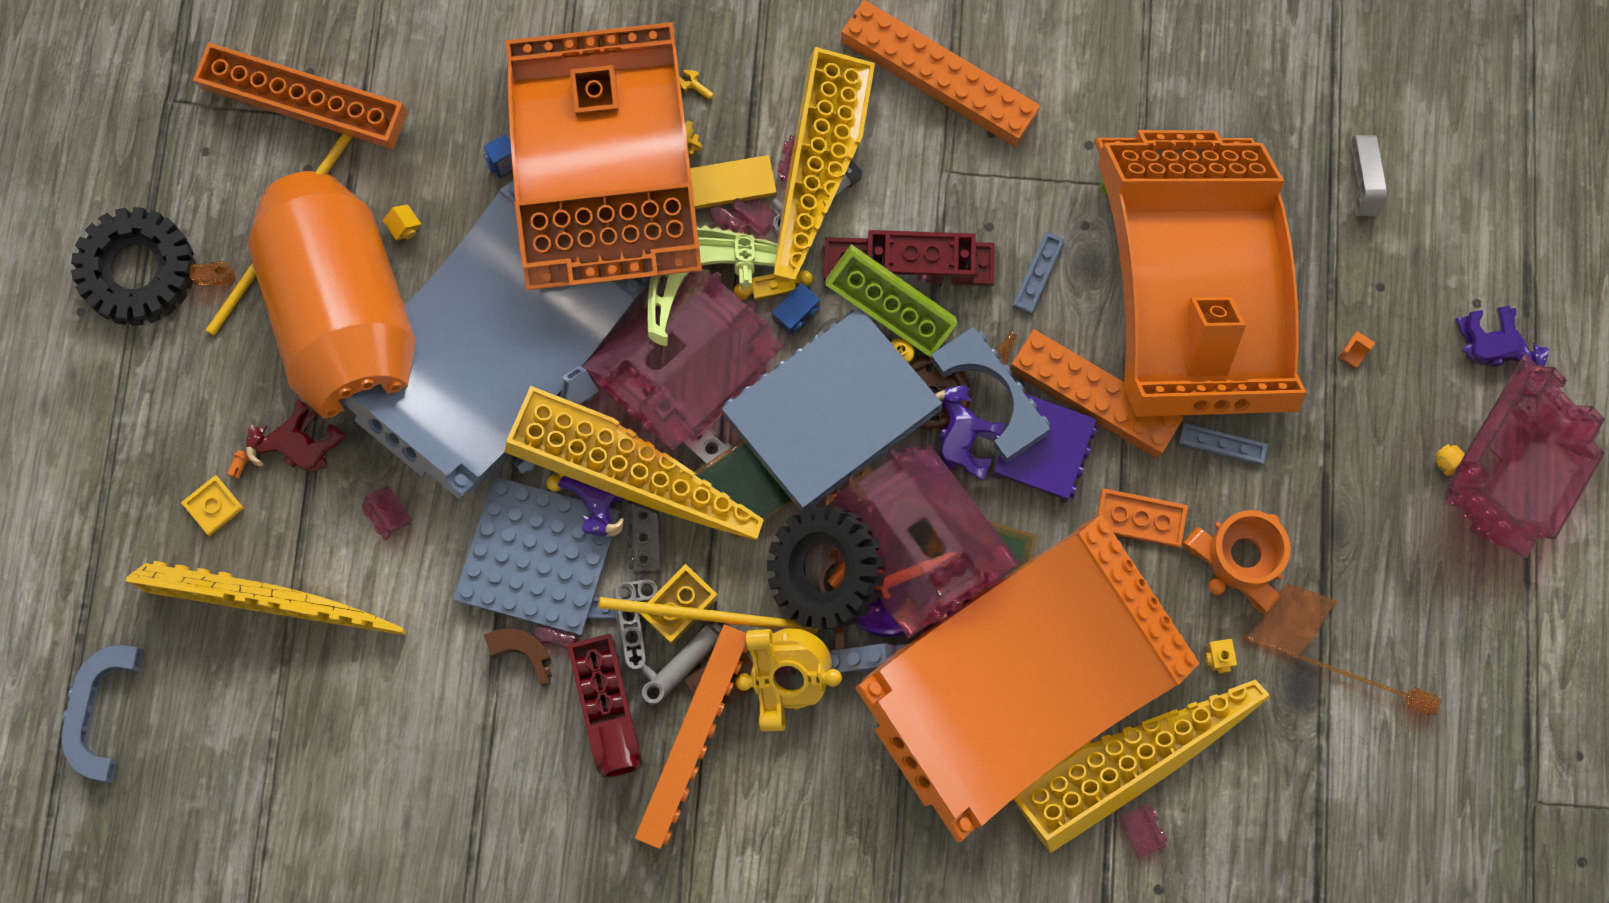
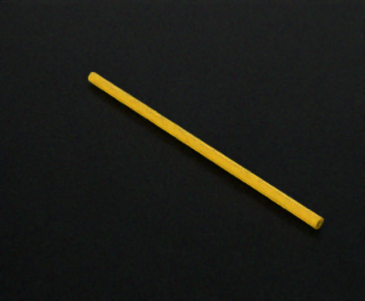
M342 134L315 173L328 174L353 137ZM253 264L250 265L205 331L209 334L216 335L255 279L256 274Z

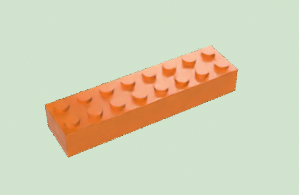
M1035 329L1031 332L1010 367L1011 372L1075 411L1095 418L1097 424L1156 459H1159L1184 418L1181 415L1136 417L1124 390L1123 381Z

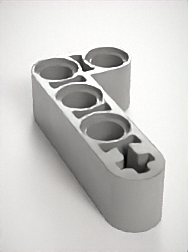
M1354 135L1351 148L1359 188L1355 213L1356 216L1379 217L1386 201L1387 189L1377 136Z
M651 580L625 582L614 590L613 599L648 602L657 593V585ZM645 585L651 589L650 596H644L641 593L642 586ZM622 588L627 589L630 594L629 599H622L619 596V590ZM615 610L623 665L630 671L638 670L645 663L639 613L631 612L633 615L632 621H625L622 617L623 611ZM626 633H634L636 636L635 643L631 644L626 641ZM637 646L638 649L634 650L633 653L635 658H639V661L634 665L633 662H629V659L633 656L632 650L627 651V649Z

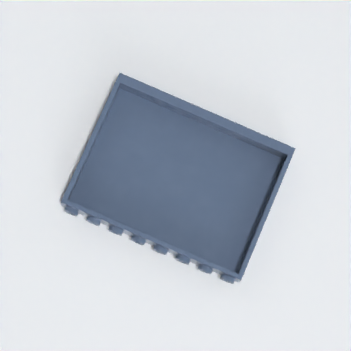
M858 308L855 311H849L839 323L831 324L827 328V332L821 336H815L805 348L797 349L790 359L778 363L775 370L771 373L763 374L752 387L751 385L745 387L741 391V395L726 401L722 408V414L800 511L814 507L942 410V402L865 312Z

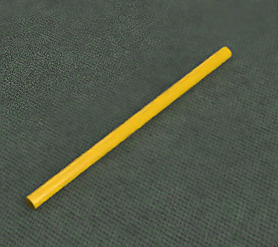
M599 597L598 608L779 630L794 628L805 630L812 634L818 633V629L803 627L796 623L797 620Z

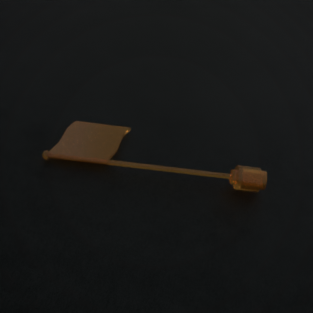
M1288 583L1279 592L1280 598L1268 613L1265 614L1262 621L1250 634L1246 633L1243 635L1245 642L1247 640L1403 696L1405 697V702L1408 703L1407 707L1426 715H1436L1439 710L1441 698H1438L1434 693L1417 687L1405 693L1300 655L1302 650L1314 638L1327 613L1339 602L1337 600Z

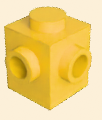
M409 205L392 207L383 219L395 240H409L417 234L418 228L422 225Z
M1232 639L1213 641L1206 645L1205 662L1207 666H1210L1211 671L1217 670L1218 674L1231 672V668L1237 665Z

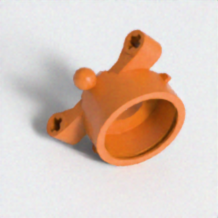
M1256 510L1241 511L1229 517L1223 524L1217 522L1215 524L1217 530L1213 537L1203 529L1196 527L1182 543V546L1187 552L1204 560L1213 568V572L1218 578L1210 581V592L1214 595H1221L1225 592L1226 585L1234 589L1237 588L1245 594L1255 609L1263 614H1267L1280 598L1279 593L1268 583L1274 578L1282 579L1283 575L1280 573L1285 569L1291 551L1288 534L1281 525L1278 516ZM1242 539L1249 540L1258 547L1260 556L1255 566L1246 568L1236 564L1231 555L1232 546L1236 541Z

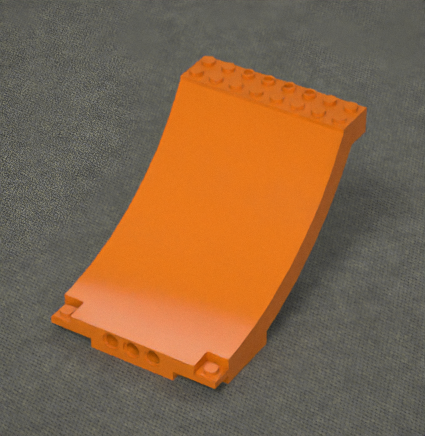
M673 22L505 40L508 60L511 153L516 200L514 203L526 291L702 271Z
M1138 130L1136 138H1095L1094 144L1100 155L1098 167L1111 206L1122 270L1126 338L1123 387L1136 417L1299 412L1307 392L1297 375L1299 352L1298 299L1292 242L1280 193L1284 179L1264 144L1255 143L1253 138H1221L1217 131Z
M1099 515L1082 524L1069 536L1017 568L948 615L914 641L900 648L862 679V682L855 689L879 724L874 729L924 806L933 805L957 843H959L974 829L983 826L1012 799L1069 755L1115 723L1179 685L1200 663L1159 603L1158 598L1154 595L1146 580L1134 565V562L1124 550L1109 524L1102 515Z

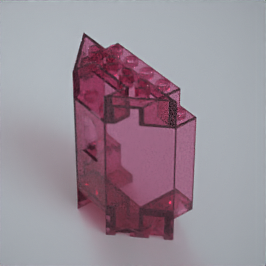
M702 269V271L689 272L685 276L672 303L665 333L668 336L673 333L687 346L664 368L651 370L645 363L646 357L660 345L648 337V306L581 367L595 380V384L600 390H606L611 394L610 398L614 403L623 405L626 408V413L632 419L637 418L647 433L650 434L652 432L673 451L687 437L693 442L722 415V408L726 401L741 395V391L749 385L752 387L766 373V363L784 346L780 340L770 333L772 329L764 317H760L755 313L756 306L753 301L746 305L721 283V273L716 272L712 275L710 270ZM664 292L660 294L659 297L662 298L664 296ZM655 306L656 324L660 326L661 308Z
M1525 353L1449 480L1443 505L1460 508L1469 520L1474 521L1469 528L1470 531L1527 559L1538 538L1556 540L1604 457L1605 452L1594 441L1600 433L1599 429L1605 418L1593 406L1575 405L1559 388L1564 387L1567 379L1555 367L1537 366ZM1488 449L1500 459L1493 472L1489 471L1481 463Z
M931 445L924 446L921 450H918L916 447L904 448L903 452L897 453L896 450H889L892 460L858 482L851 475L848 479L850 485L846 490H840L832 501L834 503L832 508L846 509L847 512H854L862 517L860 522L868 523L874 530L870 537H878L882 548L878 549L876 554L884 555L885 567H878V573L885 574L883 586H876L875 590L880 592L878 600L894 623L900 625L908 638L929 624L939 622L946 613L957 610L967 599L977 597L982 592V589L995 585L1000 580V577L1021 564ZM926 518L946 546L944 554L936 559L927 557L907 529Z

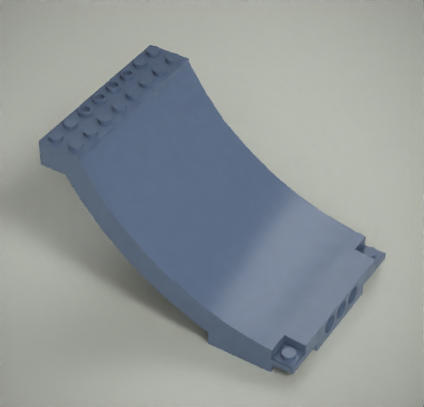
M514 179L499 190L493 201L457 248L405 305L416 339L408 387L396 393L386 394L382 385L379 384L369 390L355 393L348 398L339 399L357 415L354 420L357 424L420 476L423 477L428 473L459 500L467 492L471 493L509 458L510 454L504 452L506 441L530 386L560 397L564 383L562 377L579 365L585 369L618 329L630 311L649 294L651 277L526 291L514 203L516 201Z

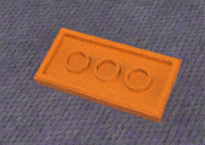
M1102 488L1097 516H1103L1115 536L1180 549L1188 505Z

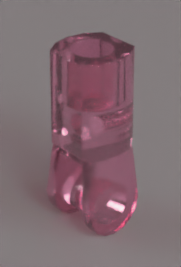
M718 206L711 210V216L715 222L736 232L745 233L749 221Z
M540 626L535 630L536 639L542 643L568 649L567 644L575 643L576 634Z

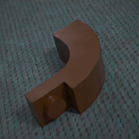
M510 628L484 634L493 658L512 652L522 653L531 659L540 685L544 687L551 684L549 680L552 677L551 670L548 664L544 665L543 663L552 659L545 647L534 636L522 630Z

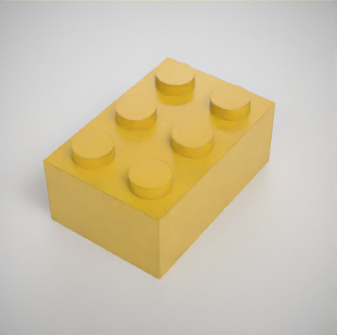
M685 564L648 603L708 610L718 599V594ZM639 613L671 646L697 621L694 619Z

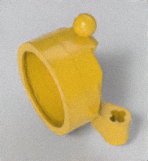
M794 628L783 629L772 633L771 629L747 631V648L753 658L751 676L747 673H741L736 677L735 684L742 691L753 687L754 692L758 694L761 732L785 731L786 718L784 708L799 710L800 708L814 705L822 698L827 685L835 687L841 683L842 675L837 669H832V659L828 648L814 634ZM782 666H793L802 673L804 684L795 690L786 689L776 682L774 677L775 671Z

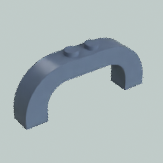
M115 645L94 653L83 663L75 677L73 688H70L68 692L69 704L62 716V723H64L61 738L62 748L70 765L85 777L102 782H113L117 760L96 756L89 748L87 734L100 683L109 673L116 670L139 672L144 650L138 647Z

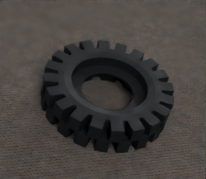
M133 207L132 212H129L126 208L116 209V216L111 217L109 213L98 218L101 222L100 225L95 226L91 223L85 229L88 234L86 239L79 237L75 245L79 249V253H72L71 263L75 266V269L71 270L72 279L77 284L75 288L79 295L93 310L105 319H111L114 323L126 325V322H129L132 326L144 325L143 320L154 323L161 320L159 314L165 312L167 315H170L176 310L173 304L176 301L182 304L188 296L184 290L186 287L192 288L194 277L191 275V272H196L195 260L192 258L194 253L183 233L169 218H164L161 213L150 210L148 213L144 208ZM131 245H141L149 248L155 254L158 263L154 278L147 285L137 289L121 287L114 281L111 274V264L115 255L123 248Z
M807 508L799 511L800 515H792L786 520L788 526H780L775 534L780 541L771 542L769 553L775 555V560H767V571L775 572V577L769 578L768 583L770 590L778 589L779 591L773 596L777 605L786 606L783 613L789 619H797V624L803 627H811V629L842 628L858 622V617H865L871 610L868 603H876L879 598L880 592L875 590V587L883 586L885 574L878 573V567H885L884 555L876 554V551L882 548L878 537H870L874 530L868 523L860 522L862 517L854 512H847L846 509ZM823 543L837 548L843 556L845 563V574L841 584L835 590L827 593L819 592L812 588L805 577V559L813 547Z

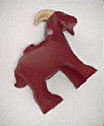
M297 399L294 412L288 420L266 437L264 436V432L267 429L266 425L261 428L254 425L249 427L246 452L249 460L257 466H263L264 464L257 459L256 454L280 452L285 456L283 460L294 468L297 465L304 471L314 472L322 467L324 469L327 467V461L323 458L324 454L334 449L346 438V435L335 426L333 427L329 424L325 438L320 441H314L304 431L318 415L309 409V406Z

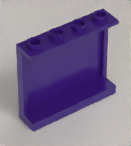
M1025 394L1028 399L1031 398L1038 407L1037 412L1040 416L1044 415L1050 422V433L1007 464L999 455L992 477L1000 479L1002 476L1060 497L1066 503L1069 497L1072 499L1077 488L1074 485L1075 479H1080L1084 468L1081 465L1082 459H1087L1091 448L1087 444L1090 438L1094 439L1098 428L1094 426L1096 419Z

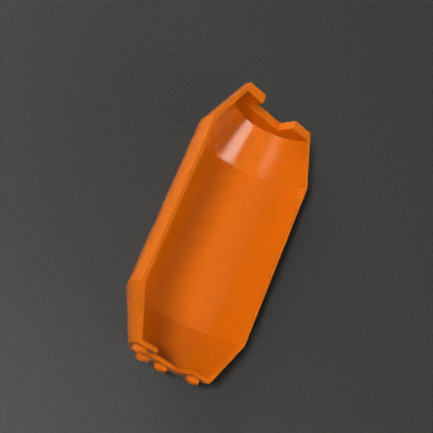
M304 171L278 179L266 188L264 195L259 200L249 236L248 250L290 388L324 419L345 411L339 399L348 398L355 393L369 390L379 384L382 385L386 394L396 393L408 387L416 339L373 212L364 202L329 174L325 173L322 175L316 174L314 171Z

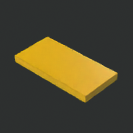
M769 155L690 168L695 209L777 195Z

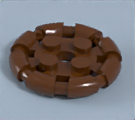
M921 356L912 360L909 364L929 388L936 389L938 393L950 387L966 385L968 388L971 387L964 371L953 373V377L950 380L948 376L943 378L931 362V357ZM926 366H934V372H927ZM940 400L942 402V410L936 414L938 415V420L929 419L919 427L920 429L931 431L933 428H939V430L948 428L951 418L943 400ZM962 400L961 404L968 409L970 401Z

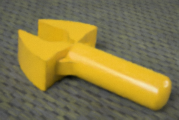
M683 70V74L691 79L690 82L684 81L679 77L680 87L683 92L686 93L688 89H694L708 100H711L714 95L713 92L697 82L699 73L693 70Z

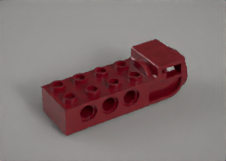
M611 633L567 644L591 751L599 775L601 774L603 778H612L635 772L640 768L643 760Z

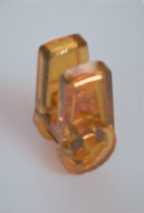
M224 261L192 264L190 266V278L197 285L228 286L236 278L234 270Z

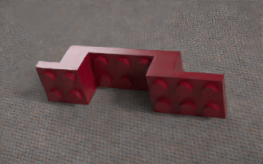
M868 230V238L825 237L824 280H826L849 246L853 245L893 274L951 276V285L994 286L995 243L976 242V234Z

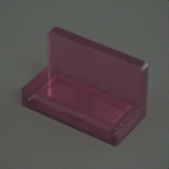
M736 198L732 203V211L761 235L765 236L773 227V221L777 214L759 199L741 201Z

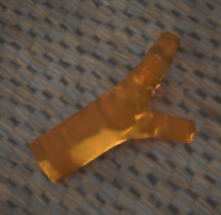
M1012 331L995 348L997 353L1001 352L1003 354L1004 362L1008 361V349L1017 337Z

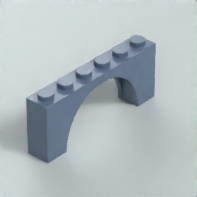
M973 326L931 354V362L943 378L959 371H980L995 377L1007 389L1012 400L1013 415L1006 430L994 440V448L1007 464L1047 437L1050 433L1049 427L1051 425L1044 415L1040 416L1037 412L1038 407L1033 399H1028L1025 396V389L1019 381L1015 382L1011 377L1012 372L1006 364L1002 365L999 361L1000 356L997 351L987 345V339L981 330L977 331Z

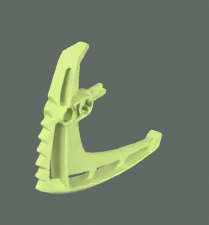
M707 225L701 228L697 227L701 266L718 263L734 264V271L739 276V285L743 286V289H748V286H752V274L755 271L754 264L775 265L777 244L766 239H755L753 235L743 234L742 232L733 233L730 229L722 231L719 227L710 229ZM689 272L664 275L668 277L662 298L657 295L662 276H654L650 279L647 316L648 337L657 344L667 346L668 335L665 333L669 313L676 293ZM655 306L661 308L660 326L656 324Z

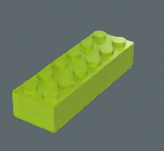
M853 245L849 246L826 278V286L929 357L940 348L957 325L954 315Z

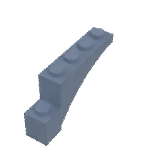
M580 365L562 377L564 383L560 397L581 406L582 402L590 401L594 398L595 393L599 391L587 371ZM518 457L512 461L521 474L529 472L536 467V464Z
M883 643L829 651L832 659V669H837L841 674L873 671L896 651L908 644L894 646Z

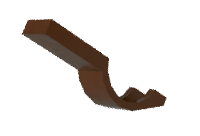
M832 550L820 573V592L826 593L824 588L825 576L832 568L838 566V550ZM843 627L834 628L835 650L845 649Z

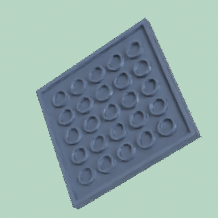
M494 476L453 600L458 603L582 637L613 536L599 537L585 534L582 531V526L585 523L582 517L593 518L583 500ZM610 508L609 514L611 524L613 525L618 522L620 511Z

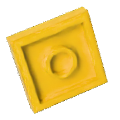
M217 475L213 476L181 502L209 537L244 509Z

